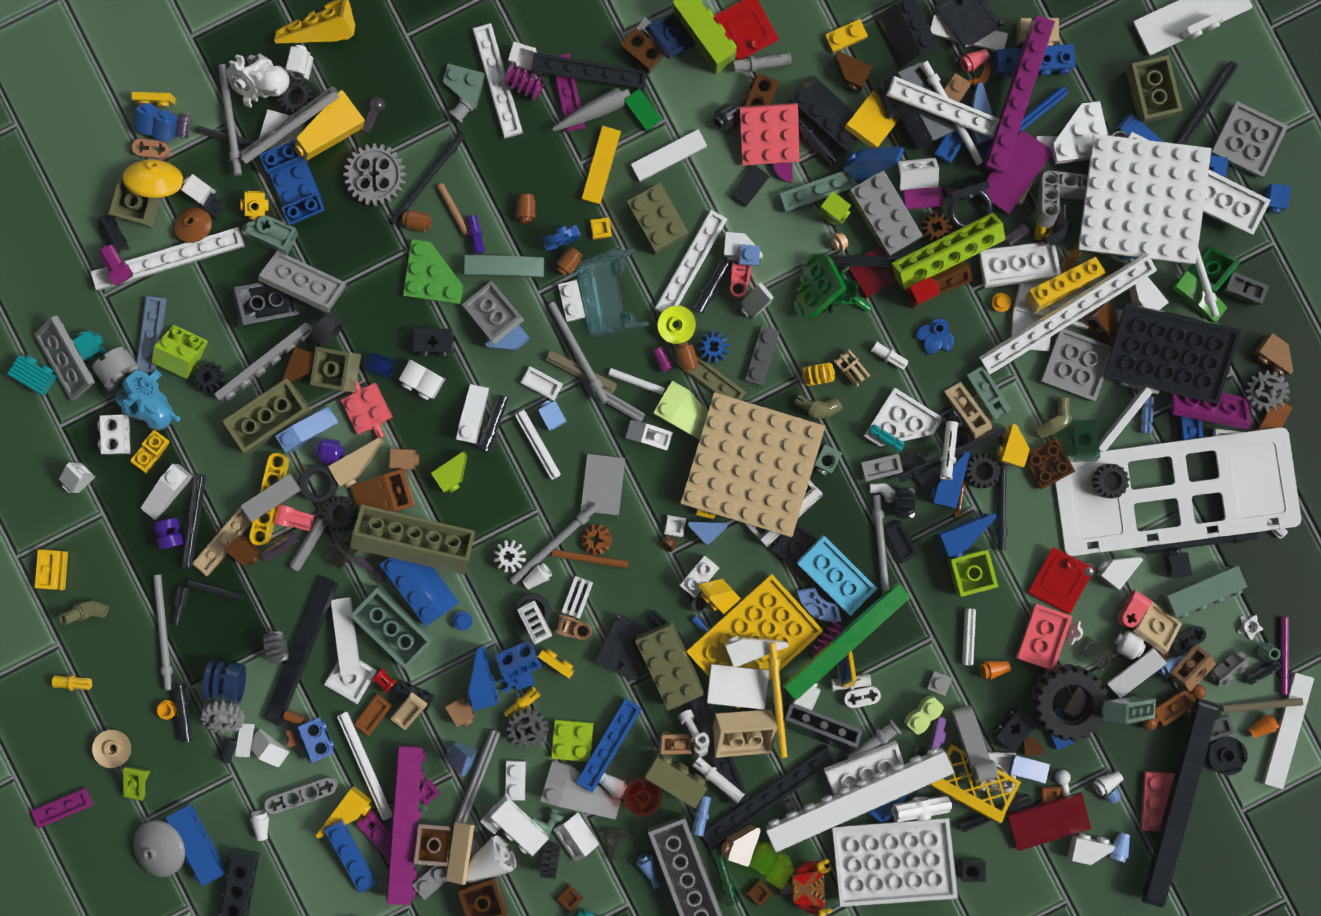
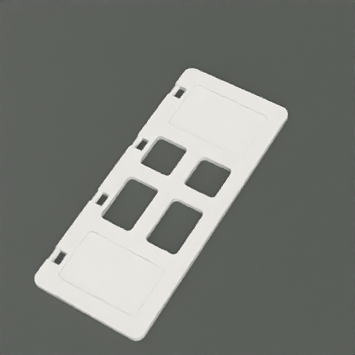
M1285 428L1067 456L1075 472L1055 482L1064 550L1070 556L1296 527L1301 523L1289 432ZM1214 451L1218 478L1196 482L1189 481L1186 455L1189 453ZM1166 456L1171 458L1174 477L1172 485L1133 490L1130 481H1128L1129 488H1126V492L1122 496L1116 498L1099 496L1100 494L1095 492V488L1092 487L1093 473L1102 465L1117 464L1123 467L1125 472L1127 471V477L1130 479L1128 463L1130 461ZM1110 473L1104 477L1103 483L1107 488L1112 489L1116 487L1118 480L1114 474ZM1219 492L1222 497L1224 519L1216 522L1195 523L1192 497L1194 495ZM1171 498L1177 500L1180 519L1179 526L1147 531L1137 530L1134 504ZM1277 518L1278 524L1267 525V519ZM1217 526L1218 532L1207 533L1206 527ZM1157 533L1158 540L1147 541L1148 534ZM1087 542H1098V548H1087Z

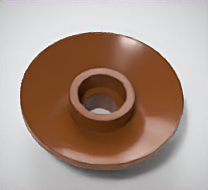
M201 208L187 209L175 221V234L180 240L187 243L201 241L209 234L212 228V219Z

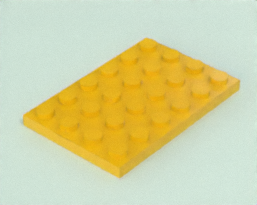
M770 574L686 652L710 677L711 664L733 666L725 647V643H728L729 638L738 636L739 638L783 640L787 642L788 647L777 651V656L780 657V671L819 636L823 630L782 584ZM769 654L737 666L768 670V681L772 678L771 667L768 664Z

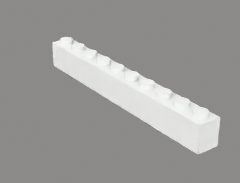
M933 748L923 757L920 755L915 756L905 765L903 763L897 764L892 767L893 770L887 773L885 771L879 772L874 776L875 778L869 781L867 779L861 780L857 783V786L851 789L850 787L843 788L839 791V794L833 797L828 795L817 804L810 803L799 812L792 811L781 820L774 819L770 821L768 826H766V831L775 851L778 852L953 774L954 771L943 748Z

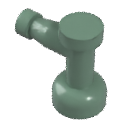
M553 808L549 812L550 819L547 824L534 817L531 818L547 833L548 838H550V832L556 822H561L564 818L561 812Z

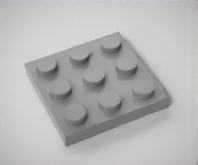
M1236 101L1216 139L1211 154L1228 157V163L1259 178H1263L1288 125Z
M1062 329L1057 334L1040 382L1095 402L1105 378L1104 372L1112 346L1067 329Z

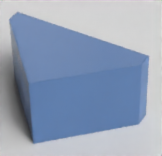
M688 522V526L708 546L727 528V523Z

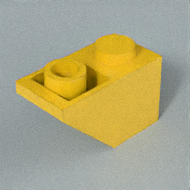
M1010 424L1008 427H1005L1006 433L1002 435L1004 441L997 451L998 462L1017 468H1024L1029 447L1018 426Z
M723 579L701 583L698 586L703 591L700 595L715 611L719 609L723 614L740 600V597Z

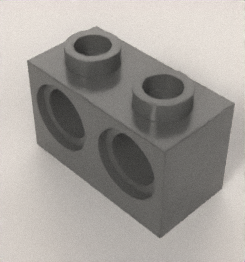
M1233 271L1221 285L1219 293L1249 305L1257 306L1263 303L1269 286Z

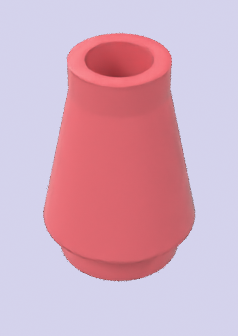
M983 49L964 54L960 58L962 69L965 72H973L990 59L989 52Z

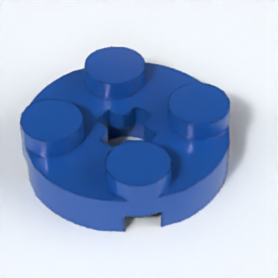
M577 225L569 228L565 226L557 229V234L543 237L542 241L546 250L557 249L559 245L564 244L565 246L579 239L581 234Z

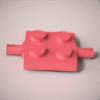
M357 381L355 392L342 399L341 402L357 434L367 430H374L377 438H383L385 435L380 426L385 421L393 418L376 383L361 388Z

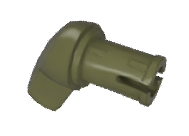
M800 394L798 395L800 400L796 398L794 403L795 406L806 410L810 417L818 419L829 418L843 409L836 397L826 402H821L818 400L811 401Z
M1057 398L1058 411L1056 417L1036 428L1041 438L1053 435L1071 424L1072 417L1069 415V398Z
M94 600L74 605L72 610L60 614L58 619L60 624L66 626L74 621L82 622L91 616L104 618L108 613L109 605Z

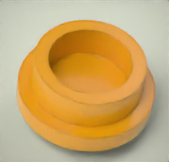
M998 293L992 299V307L998 312H1005L1011 306V299L1005 293Z
M164 700L157 706L158 716L165 720L173 718L177 712L174 702L170 700Z

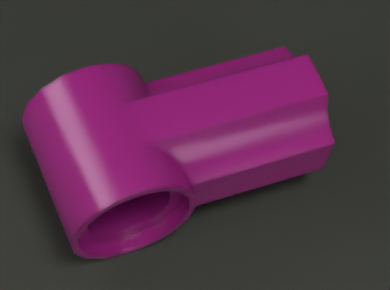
M113 245L100 249L98 255L106 266L107 274L114 285L118 286L134 276L126 262H123Z

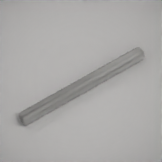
M491 730L455 822L466 823L500 736V732L496 730Z

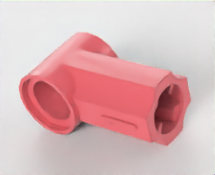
M280 504L277 507L273 523L310 531L315 515L297 511L293 507Z

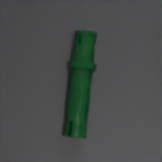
M716 846L710 849L719 876V886L723 890L726 905H735L739 902L734 889L735 883L731 879L726 859L721 856L722 846Z

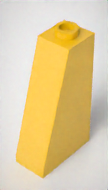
M343 90L338 93L339 98L326 106L296 138L295 150L305 161L363 129L365 120Z

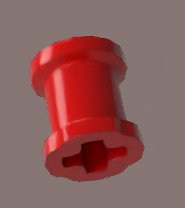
M383 668L371 681L373 683L376 682L383 689V693L386 694L397 681L392 680ZM381 678H383L388 684H385L381 680Z

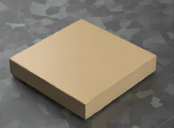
M1152 601L1149 609L1144 613L1133 632L1162 654H1166L1182 623Z

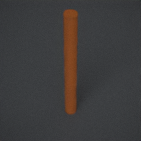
M556 549L552 551V557L628 568L629 561Z

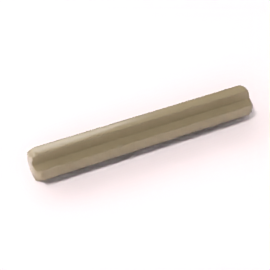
M554 351L548 353L546 358L548 362L590 382L581 365ZM594 372L597 380L600 379L603 385L602 389L613 393L617 384Z

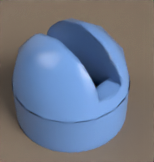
M1115 787L1108 795L1104 794L1103 797L1109 803L1116 804L1120 801L1121 795Z

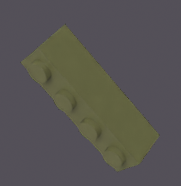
M286 378L222 422L242 452L250 454L313 411L301 393Z

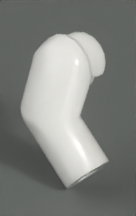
M869 484L870 493H881L885 497L886 502H894L895 491L888 484Z

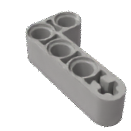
M969 705L952 710V716L975 783L998 777L996 765L993 760H990L972 706Z

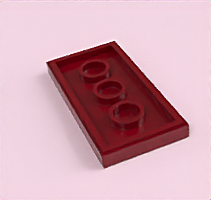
M1081 792L1007 814L1017 851L1092 829Z

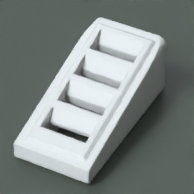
M535 601L518 609L534 644L553 635ZM534 608V612L525 616L524 612ZM535 615L538 616V619L530 623L528 622V619ZM541 622V626L537 627L534 630L532 629L531 626ZM542 629L545 630V633L536 637L535 633Z

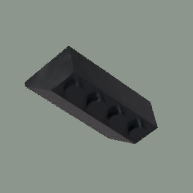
M922 62L906 68L882 82L887 92L892 78L895 76L936 93L933 86H930L927 81L928 77L921 66ZM891 98L917 150L925 149L956 131L953 122Z
M815 76L804 83L790 98L789 103L798 104V114L843 155L859 140L845 129V126L855 113Z

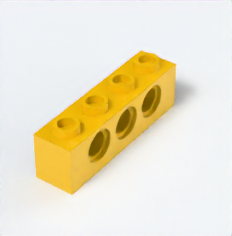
M1094 257L1029 290L1025 300L1035 314L1099 282L1106 272L1098 259Z

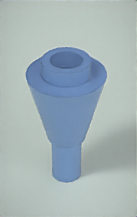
M1189 652L1178 657L1166 659L1167 664L1160 668L1158 673L1169 678L1172 675L1170 672Z
M648 853L639 856L636 865L650 879L653 888H659L661 885L656 876L654 856Z

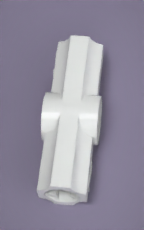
M947 795L931 798L915 797L910 802L894 804L892 815L896 822L913 819L928 820L933 815L949 813L952 809V804Z

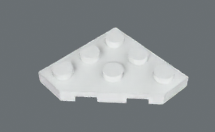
M1100 101L1082 103L1051 146L1055 164L1090 160L1093 135L1108 136Z
M893 388L864 434V437L880 447L887 444L877 439V436L874 437L869 433L871 426L874 424L879 426L881 430H885L896 437V440L906 441L933 435L942 420L938 414L900 390Z

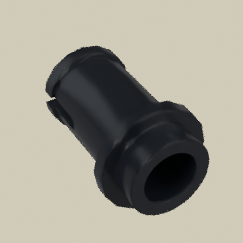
M227 737L222 742L224 746L219 761L230 764L234 750L237 747V740Z

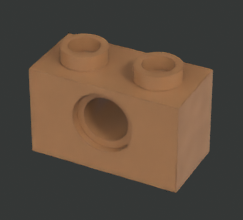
M1196 644L1170 673L1177 683L1191 692L1216 663L1208 652Z

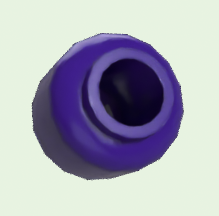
M322 439L320 443H317L316 458H319L322 464H333L340 460V458H344L345 447H341L339 440Z

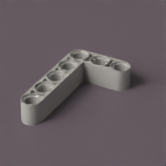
M1046 171L1043 174L1038 185L1037 215L1038 223L1042 227L1048 228L1054 225L1060 211V198L1085 200L1088 175L1058 171Z

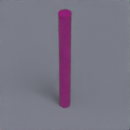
M1280 617V664L1282 666L1280 669V694H1288L1289 617Z

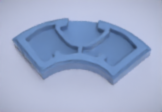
M815 587L796 590L799 601L811 615L827 622H841L837 602L832 603L823 600L818 595Z

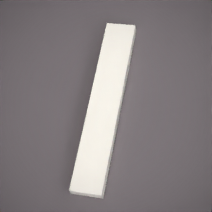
M490 23L473 28L504 138L523 134L509 84L507 86L504 85L506 73L492 25Z
M895 76L892 78L886 96L990 138L994 137L1000 121L999 118Z
M710 210L654 310L662 313L668 307L679 306L725 225L727 218Z
M1293 672L1286 699L1302 698L1303 705L1283 707L1279 728L1276 732L1262 782L1266 785L1280 789L1284 788L1314 678Z

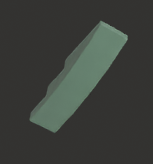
M464 255L463 275L541 278L544 277V258Z

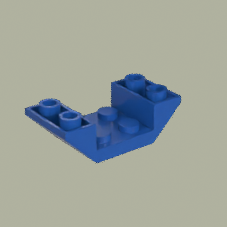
M295 140L259 154L264 168L270 175L283 205L281 208L289 226L325 211L322 197L305 159L302 156L300 157L295 150Z

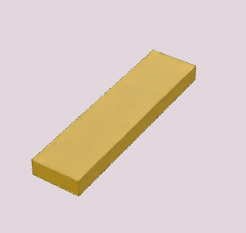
M602 126L582 200L601 205L621 131Z

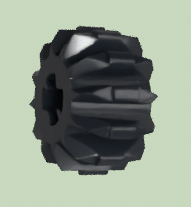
M204 361L202 363L203 368L199 365L196 366L198 373L193 372L192 375L197 376V378L192 381L193 383H198L196 388L198 390L203 389V393L207 394L209 390L211 393H216V388H222L219 383L226 382L225 379L221 378L226 373L220 371L221 365L215 366L213 361L209 364ZM211 375L212 379L208 380L206 379V376Z
M908 487L897 488L895 491V516L902 519L913 518L915 515V490Z

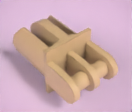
M847 348V352L840 354V358L834 359L833 362L857 388L859 384L848 370L860 382L865 379L854 365L858 367L865 377L869 378L871 375L861 365L851 350ZM850 356L854 360L852 363L847 360ZM843 362L847 364L845 369L840 365Z

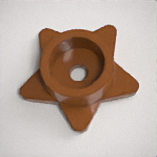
M287 730L286 734L289 740L286 747L296 746L300 751L303 750L299 739H295L297 736L296 731Z

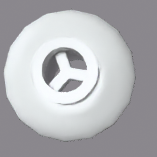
M1126 631L1124 634L1120 633L1115 640L1117 652L1131 660L1136 657L1139 658L1146 647L1144 639L1131 631Z

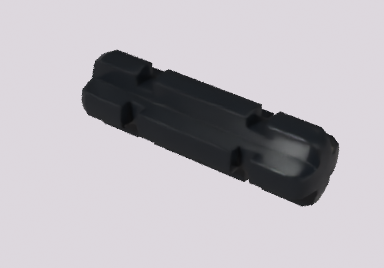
M881 84L877 88V92L884 111H886V117L894 119L898 115L891 98L886 96L887 90Z
M1272 660L1269 664H1264L1255 669L1253 673H1248L1244 678L1249 685H1253L1257 680L1269 676L1273 671H1278L1282 666L1278 660Z

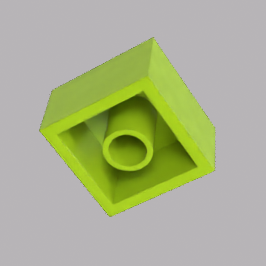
M988 549L966 553L954 559H947L957 596L963 597L998 587Z

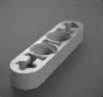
M329 776L273 795L265 801V809L270 814H277L326 797L338 789V781L334 777ZM327 781L329 783H333L331 791L329 790V788H325L321 790L322 794H320L319 787H322L325 784H327ZM307 787L315 789L316 794L314 797L306 795ZM290 793H294L297 796V802L294 804L290 803L287 799ZM280 796H283V803L279 804L276 810L274 807H270L272 800L279 802L282 800Z

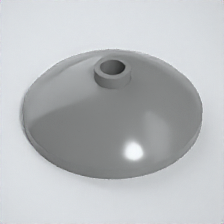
M153 820L143 824L136 831L133 841L134 853L139 864L148 873L157 877H168L181 868L185 858V848L180 835L171 825L163 821Z

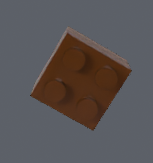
M498 876L466 884L458 890L466 916H507L509 913Z

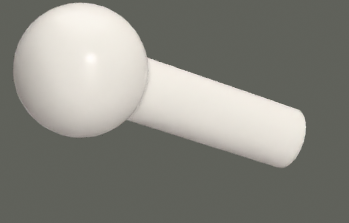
M1059 770L1055 774V780L1061 785L1063 797L1071 795L1068 785L1071 779L1070 774L1066 770Z

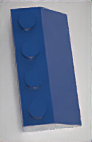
M390 557L380 564L425 627L459 603L458 599L433 567Z

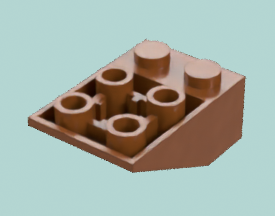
M406 469L390 472L351 486L359 512L361 505L392 512H399L417 506Z

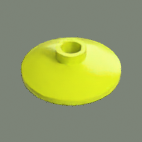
M683 306L668 307L661 313L658 319L660 335L664 340L673 344H681L688 341L696 328L693 314ZM674 321H678L679 326L677 328H674L672 326V323Z

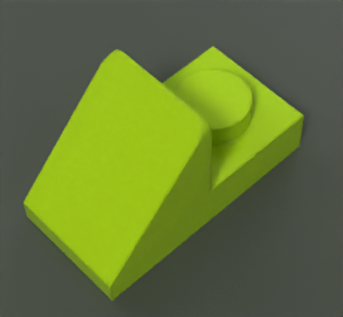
M124 767V797L143 801L145 797V781L150 774V770Z

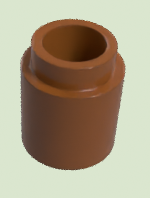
M520 194L516 200V219L520 220L521 223H531V220L535 219V200L531 194Z
M410 210L405 211L402 224L407 229L426 232L427 229L431 228L432 218H430L429 213Z
M570 246L555 263L558 266L556 269L563 275L567 273L571 275L581 262L583 255Z
M688 342L677 345L678 349L674 352L683 372L697 368L698 359L693 345H688Z

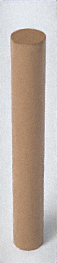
M443 183L439 184L437 189L463 236H468L469 229Z

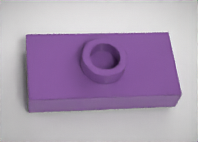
M939 716L935 719L928 751L933 748H939L940 743H944L946 735L943 732L946 722L944 717Z

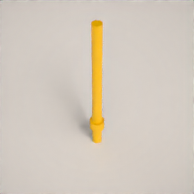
M776 642L768 643L770 655L768 664L771 667L779 756L785 758L787 757L779 676L780 657L777 656Z

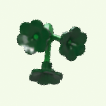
M850 265L839 272L847 289L828 306V313H833L834 307L842 306V304H855L866 312L871 309L870 304L858 297V283L851 281L846 276V272L851 268Z

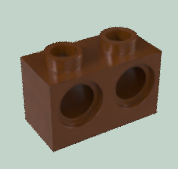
M635 27L622 42L621 50L650 74L665 56L656 43L649 39L650 36L641 29L639 31ZM634 40L642 42L639 47H635L631 43ZM654 52L657 56L654 59H648L646 54Z
M758 73L757 78L753 77L749 88L752 90L749 96L745 95L742 106H751V103L754 101L759 102L761 105H771L780 81ZM760 84H766L768 86V90L761 91L759 90L758 86Z

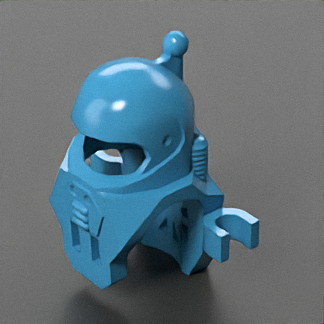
M136 369L122 383L125 389H122L115 396V400L121 406L123 414L134 419L146 421L148 427L154 430L165 429L172 420L179 422L181 420L180 416H176L173 413L172 407L167 403V397L158 390L159 384L156 381L162 374L156 369L149 376L147 373Z

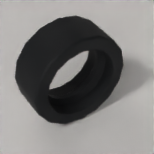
M334 311L329 312L315 325L309 338L319 347H325L339 334L345 325V321Z
M314 466L302 474L300 489L303 496L312 502H326L336 494L338 483L329 468ZM316 473L325 474L330 481L328 492L322 496L312 494L308 488L309 478Z
M536 593L527 594L516 603L514 617L522 628L526 629V626L518 609L531 600L538 601L543 606V617L546 623L550 619L551 607L547 599L542 595ZM539 622L531 627L534 630L542 624Z

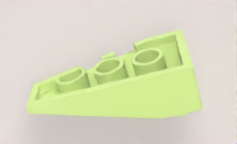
M672 381L653 414L700 440L708 411L688 389Z

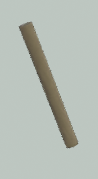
M1293 698L1222 705L1223 713L1302 706L1303 699Z

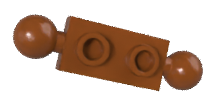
M1197 684L1190 693L1186 689L1177 692L1155 707V718L1143 720L1142 726L1149 731L1156 729L1158 722L1162 726H1166L1191 710L1194 699H1203L1206 695L1205 687Z

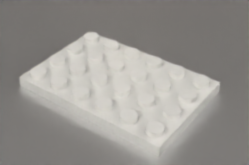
M949 818L832 827L840 907L958 898Z

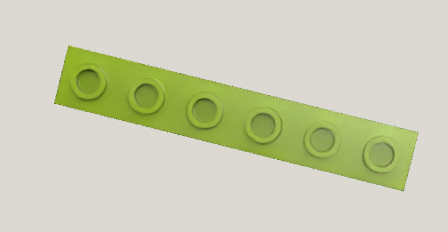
M991 213L893 262L892 267L895 280L906 290L910 286L1004 241L1003 222L994 213Z

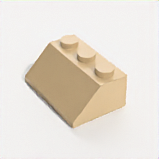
M772 710L716 714L713 725L716 758L772 753L777 731V724Z

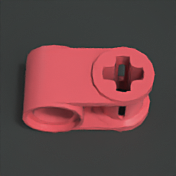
M736 262L732 263L729 294L733 299L741 300L745 297L752 266L739 265ZM735 286H741L743 288V293L736 294L733 291V288Z
M1133 590L1118 613V623L1124 627L1137 626L1144 613L1149 609L1152 600ZM1127 615H1130V616H1129V618L1131 619L1130 622H1127V621H1128V618H1126Z

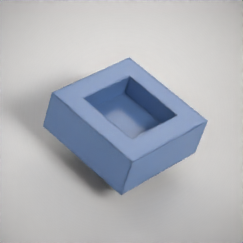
M741 244L739 265L759 266L760 246Z

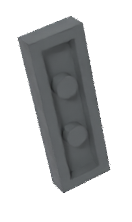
M761 326L745 381L764 386L780 331Z

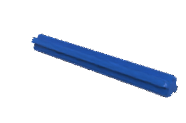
M1061 86L1023 117L1018 134L1068 94L1067 89ZM990 144L979 152L983 161H985Z

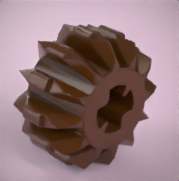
M933 212L932 217L927 214L925 216L926 220H921L920 223L923 227H920L919 230L920 232H925L922 239L926 236L929 237L927 243H931L933 239L935 242L951 234L947 230L952 229V225H946L950 218L943 220L944 213H941L938 217L937 212ZM935 224L939 226L937 229H940L937 232L933 231Z

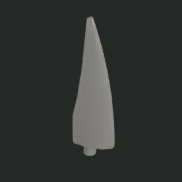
M615 88L563 119L552 130L557 131L604 116L625 105L624 99L630 96L629 90L626 89L621 92L619 88Z

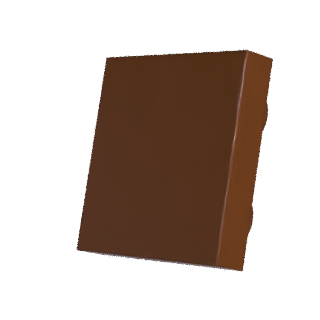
M1057 438L1028 453L1026 464L1041 490L1075 472Z

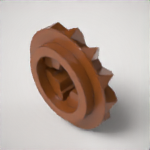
M599 524L588 526L581 536L583 548L593 555L605 553L612 542L609 530ZM597 531H599V538L605 542H598L594 548V541L588 539V537H595Z

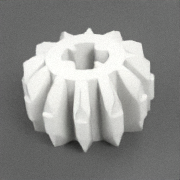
M505 540V548L498 544L497 547L501 552L494 551L495 555H499V558H495L494 562L501 561L497 567L500 569L505 565L504 572H508L509 566L511 571L515 572V565L518 568H522L518 561H526L525 558L520 557V555L526 554V551L519 552L518 550L522 545L519 544L515 548V540H512L510 546L508 541ZM507 551L515 555V558H512V562L505 558Z

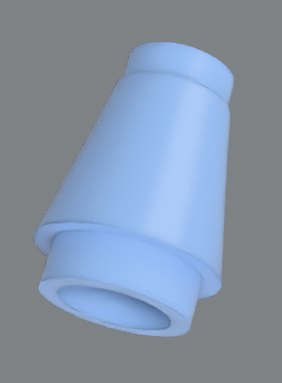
M1118 832V836L1113 843L1115 846L1114 851L1111 852L1109 858L1125 863L1129 853L1130 835Z

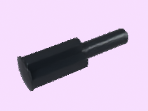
M177 587L174 606H176L173 620L174 625H179L182 607L186 606L189 587Z

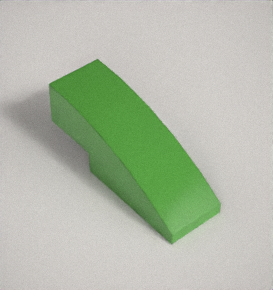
M1188 271L1183 272L1172 286L1174 291L1185 298L1184 301L1214 323L1219 320L1227 309L1225 304L1216 296V305L1220 316L1212 318L1209 307L1205 304L1203 298L1205 294L1200 280Z

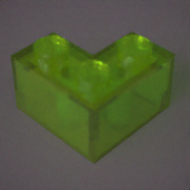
M761 842L757 843L749 866L763 874L765 880L782 890L794 871L792 861H790L791 858L783 852L778 854L774 851V847L767 842H764V844Z

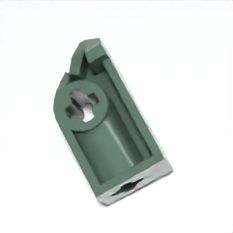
M269 216L258 217L242 226V234L250 241H255L288 255L298 236L296 228Z

